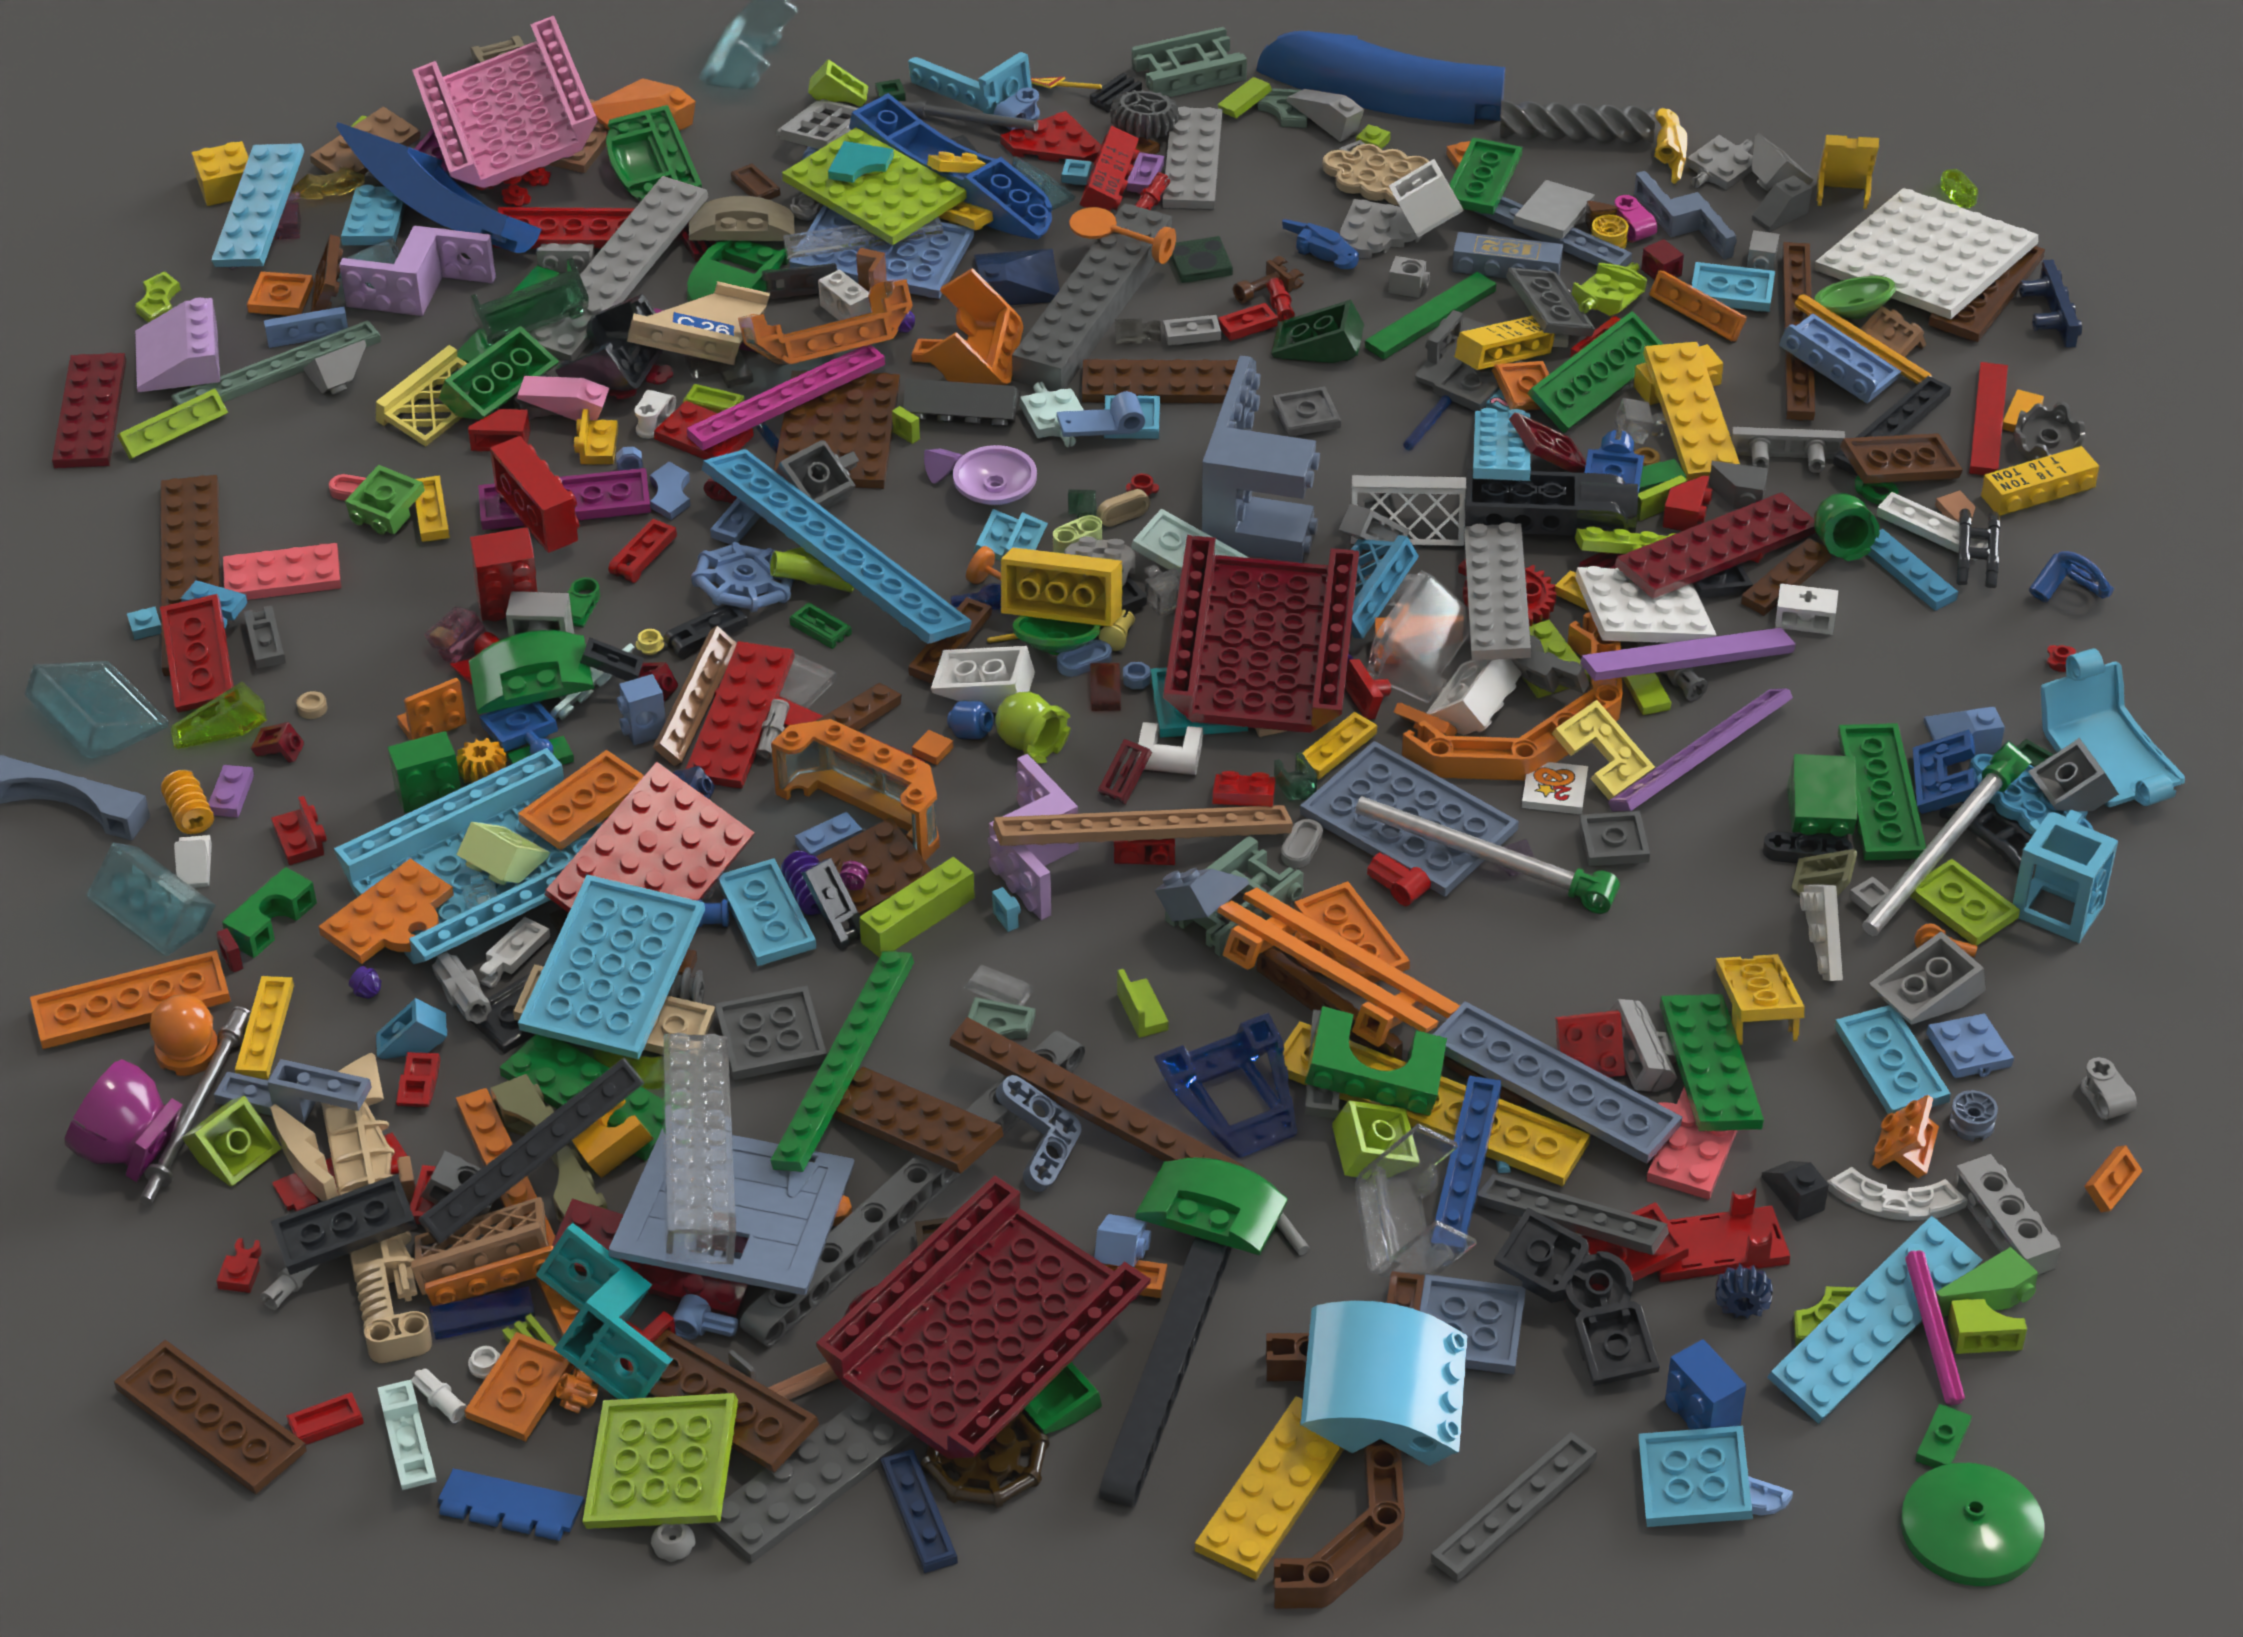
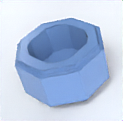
M623 447L616 453L617 469L619 471L641 469L643 467L642 452L635 447Z
M1130 662L1123 667V684L1130 689L1145 688L1150 684V667L1142 662Z

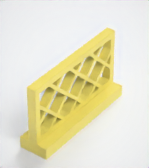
M448 345L376 401V421L383 426L387 423L392 424L426 447L463 418L456 416L445 404L434 405L433 398H439L441 390L433 391L432 389L436 385L443 384L444 380L451 376V373L457 370V368L460 369L467 364L457 357V349ZM418 399H430V405H414V402ZM431 412L432 419H415V413ZM435 412H451L448 418L435 419ZM400 413H412V419H399L396 416ZM432 426V430L426 435L416 430V427Z

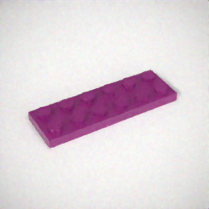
M646 468L560 477L565 489L572 491L577 500L575 515L578 520L651 513ZM495 483L478 485L482 530L525 526L496 492Z

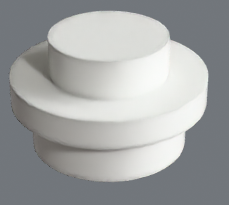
M482 1346L475 1349L468 1361L471 1374L477 1378L485 1379L501 1356L500 1353L490 1346Z

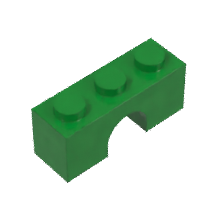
M285 867L277 875L270 878L255 894H252L240 907L230 913L222 921L223 929L227 928L241 952L255 958L275 941L271 918L286 916L297 921L317 904L313 882Z

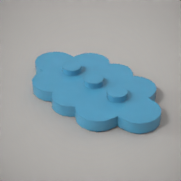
M1977 754L1971 759L1968 769H1974L1978 785L1983 780L1982 771L1986 766L1991 765L1989 760L1993 755ZM2029 765L2011 783L2007 790L1997 791L1989 803L1995 805L1996 811L1999 814L2018 821L2025 831L2034 835L2029 828L2031 821L2038 820V823L2041 824L2047 814L2052 812L2066 817L2070 810L2054 809L2028 772L2034 768ZM2076 811L2082 814L2080 825L2094 830L2092 825L2086 820L2088 811Z

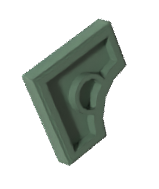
M1272 89L1268 95L1258 102V110L1275 115L1280 120L1281 127L1307 128L1308 117L1287 102L1288 96L1301 90Z
M975 997L967 1017L1008 1039H1027L1036 1017V1009Z

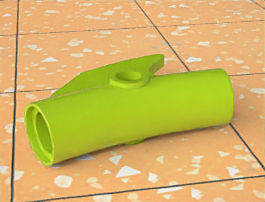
M802 547L785 552L774 551L772 553L770 574L773 577L802 580L811 585L821 584L853 593L854 587L851 584L845 582L838 574L824 566L821 561L806 552Z

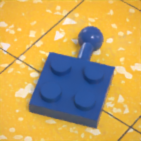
M539 701L496 710L479 716L481 726L495 742H499L504 752L518 749L521 745L528 743L530 745V755L545 748H548L553 754V745L545 738L549 734L558 731L557 724Z

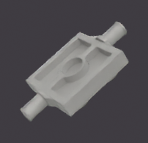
M1720 135L1716 136L1687 157L1686 166L1698 174L1691 179V184L1698 188L1705 182H1711L1725 190L1729 189L1752 172L1753 155L1747 152L1753 148L1752 141L1746 139L1740 145H1735Z

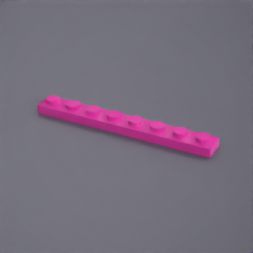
M871 344L859 347L688 427L687 436L700 449L705 450L884 366L885 356Z

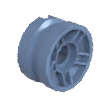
M1970 1090L1958 1094L1953 1100L1949 1125L1951 1130L1955 1129L1958 1132V1137L1969 1141H1974L1975 1138L1984 1140L1990 1137L1994 1132L1998 1106L1996 1101L1990 1095L1981 1091Z

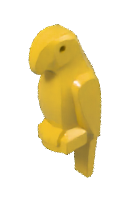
M1661 108L1655 113L1656 120L1662 128L1657 135L1654 157L1664 164L1668 163L1672 169L1671 182L1675 184L1681 179L1686 160L1687 133L1680 126L1677 114L1669 109Z

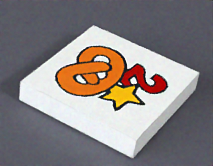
M1548 762L1536 771L1526 774L1522 808L1582 815L1588 766Z

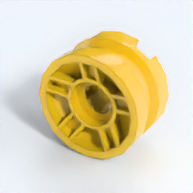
M1601 215L1593 220L1591 235L1624 249L1627 245L1629 225L1625 219L1617 215Z

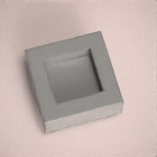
M1872 876L1852 888L1849 899L1870 915L1890 890Z

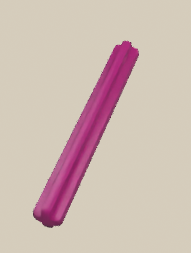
M1921 1250L1910 1251L1905 1260L1944 1400L1947 1405H1958L1965 1399L1925 1253Z

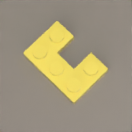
M1598 700L1558 726L1552 733L1570 756L1592 742L1609 761V764L1597 771L1591 778L1609 801L1655 768Z

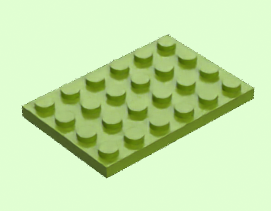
M857 127L782 172V180L891 245L901 241L967 199V192L964 188ZM844 141L894 150V157L886 172L875 171L866 173L858 177L853 183L828 179V170Z

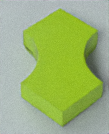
M165 271L144 281L143 287L146 295L136 303V313L149 323L173 309L170 300L176 293L181 291L180 283Z
M1826 1286L1825 1295L1818 1304L1808 1309L1794 1311L1795 1346H1798L1857 1287Z

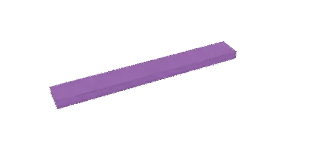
M1782 628L1587 654L1582 655L1580 664L1594 681L1788 654L1794 652L1796 644Z
M1787 688L1767 690L1610 799L1608 803L1612 812L1632 811L1791 700L1793 697L1790 690Z

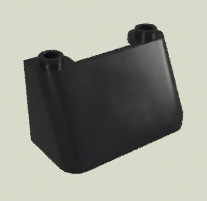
M640 294L593 314L587 323L586 333L595 347L588 355L573 361L564 360L559 363L555 369L558 377L584 378L608 387L609 390L631 391L638 388L663 352V349L627 342L633 314L643 316L656 314L646 297Z

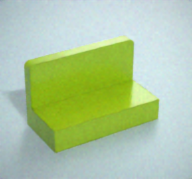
M1124 969L1117 970V995L1138 1037L1141 1038L1169 1030V1021L1147 978L1130 982Z

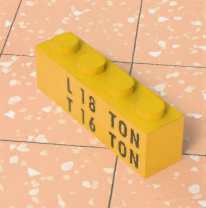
M1533 316L1462 331L1457 339L1454 357L1476 370L1494 367L1495 364H1506L1549 354L1552 350L1555 334L1544 333Z
M2082 446L1985 474L1981 497L1993 511L2001 516L2095 488L2099 465Z

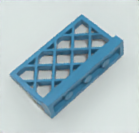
M1398 535L1394 542L1358 539L1351 548V550L1359 551V555L1363 549L1371 550L1360 556L1358 560L1356 581L1361 579V583L1357 584L1355 588V595L1357 596L1354 599L1351 634L1354 638L1363 639L1375 622V618L1380 615L1419 556L1408 536ZM1385 554L1384 557L1379 560V556ZM1375 559L1376 562L1361 569L1360 566ZM1371 574V576L1369 577V579L1365 580L1364 577H1366V576H1368V575Z

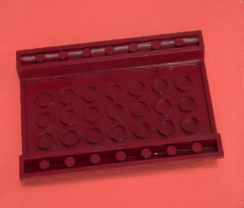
M1187 535L1163 698L1191 722L1311 733L1342 715L1359 551L1331 548L1329 565L1215 555L1216 538Z
M994 1175L816 1342V1347L841 1383L946 1458H972L1151 1283V1279L1125 1261L1113 1271L1020 1209V1192Z

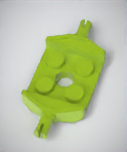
M1631 262L1627 267L1598 263L1597 272L1582 285L1576 282L1573 283L1571 294L1579 304V311L1587 313L1590 309H1594L1609 316L1622 311L1645 292L1647 279L1637 273L1640 269L1639 264Z

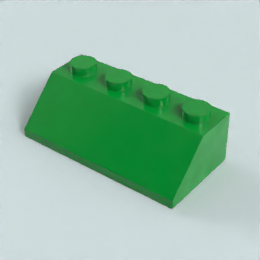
M519 326L445 379L438 399L458 417L483 419L519 393L524 376H543L557 366L559 361L522 326Z

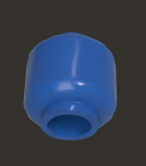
M960 701L949 712L947 722L949 728L952 729L954 735L959 739H982L992 730L994 717L992 711L982 701Z

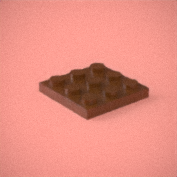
M891 817L816 856L819 862L831 858L838 873L841 872L842 865L846 861L859 862L868 869L869 874L861 890L847 889L860 916L931 871V868Z

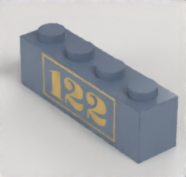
M1458 232L1453 252L1452 272L1465 274L1479 272L1484 276L1507 278L1508 268L1555 271L1559 276L1562 266L1563 244Z

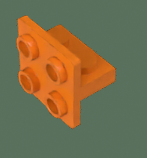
M1926 1095L1917 1101L1913 1100L1903 1109L1896 1113H1890L1883 1119L1879 1141L1874 1148L1875 1156L1872 1163L1874 1167L1879 1169L1895 1160L1917 1178L1927 1174L1939 1126L1928 1118L1933 1102L1931 1096Z

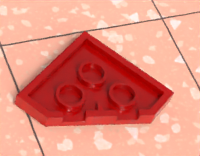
M1067 111L1039 120L1037 131L1013 129L1000 135V143L1013 156L1024 158L1025 154L1038 155L1039 160L1059 162L1060 158L1095 162L1101 146Z

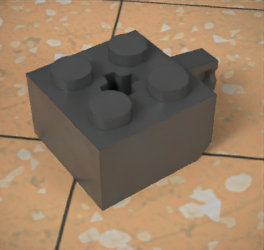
M820 440L782 460L778 465L776 473L826 510L851 496L856 485L849 477L851 475L849 471L857 466L859 459L854 452L839 458L837 454L834 455L825 440Z

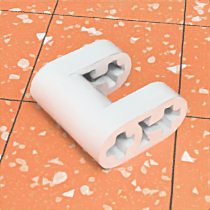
M1143 722L1138 744L1152 751L1144 770L1196 775L1202 748L1203 728L1188 726L1184 744L1181 747L1157 744L1159 724Z

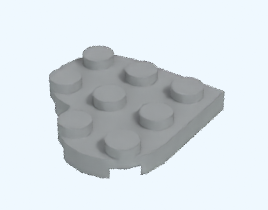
M1358 199L1353 200L1340 230L1341 237L1357 250L1359 258H1372V253L1381 251L1386 253L1390 247H1404L1405 242L1415 240L1417 243L1423 237L1422 235L1418 238L1401 207Z

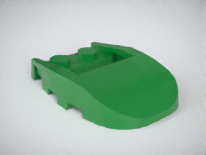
M721 240L708 248L692 270L687 282L688 302L713 294L717 281L764 292L766 282L762 279V271L770 269L779 270L782 264L788 265L787 249L783 248L781 251L751 241ZM724 259L757 270V272L753 274L720 263V261Z

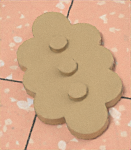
M1361 144L1354 147L1351 152L1345 150L1328 152L1323 157V170L1326 174L1336 177L1337 188L1345 193H1361L1368 200L1378 201L1386 199L1389 203L1400 206L1389 185L1428 163L1429 160L1421 156L1407 157L1404 152L1398 149L1381 150L1373 144Z

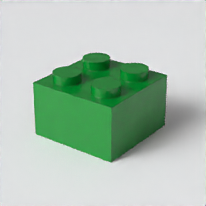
M446 731L387 747L394 788L404 813L414 811L461 789L456 754Z

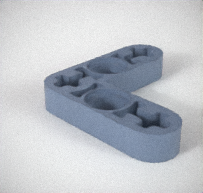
M1011 1075L997 1087L996 1097L1005 1108L1044 1134L1023 1172V1180L1026 1186L1035 1192H1042L1057 1178L1081 1133V1124L1073 1114L1018 1076ZM1011 1088L1015 1091L1014 1096L1010 1094ZM1027 1098L1028 1101L1023 1104L1022 1102ZM1032 1104L1041 1106L1045 1111V1117L1037 1116L1032 1109ZM1054 1117L1055 1119L1050 1123L1049 1120ZM1064 1126L1067 1127L1066 1133L1063 1131ZM1047 1145L1057 1150L1059 1154L1058 1159H1054L1047 1154ZM1044 1166L1046 1169L1042 1173L1041 1179L1037 1177L1038 1170Z

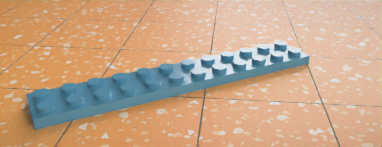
M743 449L703 461L702 471L715 482H718L730 491L733 496L743 501L750 509L756 511L768 523L774 525L788 538L799 544L806 552L812 554L824 566L838 574L845 582L851 584L863 596L877 604L883 611L890 614L922 641L929 644L970 630L972 621L748 450Z

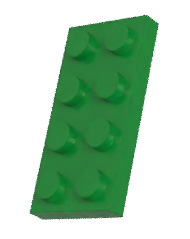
M1472 138L1449 184L1463 209L1476 211L1481 214H1494L1522 157L1523 147Z

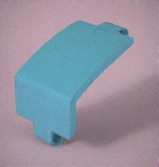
M2095 648L2088 649L2067 657L2066 677L2041 685L2042 728L2046 738L2056 752H2059L2078 738L2082 740L2119 793V795L2105 803L2107 807H2113L2134 799L2143 806H2149L2175 797L2176 790L2173 787L2184 784L2185 776L2152 742L2125 707L2124 681L2120 663L2115 661L2104 665L2099 651Z

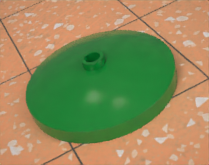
M1952 1463L1926 1472L1912 1484L1903 1502L1901 1530L1911 1553L1931 1572L1959 1584L1991 1586L2013 1580L2032 1566L2042 1546L2044 1519L2040 1506L2032 1493L2011 1475L1987 1465Z

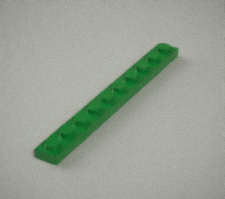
M882 952L770 1159L773 1170L804 1171L914 964L912 953Z

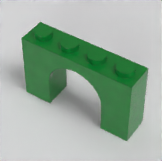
M1322 1006L1315 1028L1304 1084L1430 1116L1438 1095L1447 1038L1416 1030L1409 1048L1406 1065L1392 1071L1372 1069L1361 1063L1353 1055L1349 1046V1036L1354 1014Z

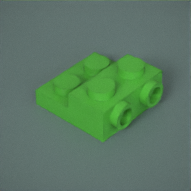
M378 465L345 500L349 518L357 525H362L363 523L371 525L379 534H384L385 532L395 534L411 517L408 508L425 491V488L421 481Z

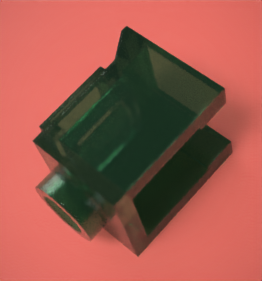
M1302 752L1296 753L1295 771L1289 773L1285 770L1284 764L1280 759L1274 760L1275 784H1278L1289 801L1296 799L1307 800L1317 791V773Z

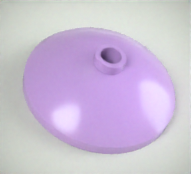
M993 445L971 450L956 462L953 469V482L956 489L966 498L985 505H1003L1014 502L1028 494L1037 480V468L1034 461L1026 453L1008 446Z

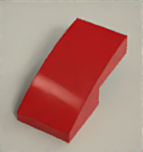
M407 1052L404 1075H400L396 1100L397 1106H430L441 1061L439 1053Z

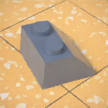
M1192 868L1184 873H1180L1178 870L1169 873L1162 879L1164 883L1154 891L1171 921L1174 922L1210 916L1219 906L1225 904L1245 888L1249 882L1247 878L1214 869L1197 870V868Z

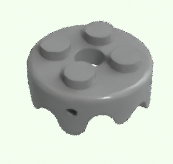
M1081 537L1078 542L1072 543L1064 551V554L1121 560L1122 586L1126 583L1128 572L1135 574V552L1131 547L1125 545V542L1121 539L1096 540L1093 537Z

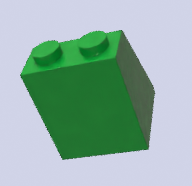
M1794 754L1787 784L1792 832H1801L1805 835L1827 833L1835 836L1853 835L1857 821L1855 756Z

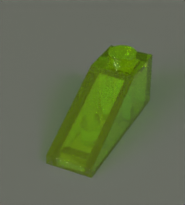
M238 683L173 724L171 732L174 747L181 749L245 735L267 721L264 701L245 683Z

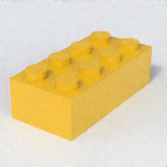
M1013 547L1001 558V613L1111 627L1122 615V561Z

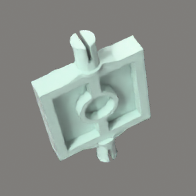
M1037 382L1033 387L1036 393L1020 396L1019 406L1037 438L1048 436L1061 437L1066 447H1069V444L1072 447L1076 443V439L1073 436L1063 437L1056 414L1061 411H1083L1081 404L1071 388L1049 392L1043 382H1040V384Z

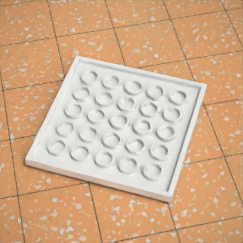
M1903 188L1816 260L1815 270L1840 280L1863 276L1890 278L1894 281L1896 291L1891 298L1952 319L2038 244V234L2004 223L2001 220L1983 216L1978 212H1972L1957 205L1937 200L1934 197L1922 195L1911 189Z

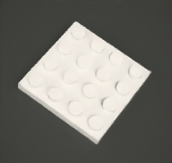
M1577 567L1576 581L1603 641L1673 643L1716 637V632L1693 583L1652 599L1618 568Z

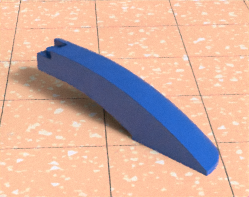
M337 122L336 128L354 154L372 175L396 197L422 215L455 231L488 234L491 237L492 245L515 253L529 250L537 241L541 228L501 214L484 205L450 176L441 166L443 160Z

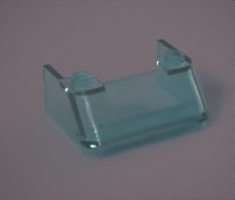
M752 0L727 25L698 78L706 85L745 90L748 87L752 89L760 80L759 76L770 66V63L762 57L766 48L770 44L774 47L783 36L780 33L783 26L798 12V9L787 0Z

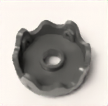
M2058 402L2053 407H2045L2037 403L2027 413L2021 410L2014 430L2016 448L2030 461L2076 447H2083L2086 438L2084 422L2082 420L2075 421L2071 417L2070 407L2065 402ZM2043 436L2054 439V441L2045 440Z

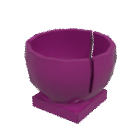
M121 1059L114 1062L101 1075L84 1098L73 1117L75 1120L70 1122L64 1137L65 1146L77 1156L96 1164L125 1163L128 1166L126 1176L137 1182L144 1174L146 1168L153 1163L169 1143L176 1129L183 1104L171 1098L166 1105H163L154 1080L138 1066Z

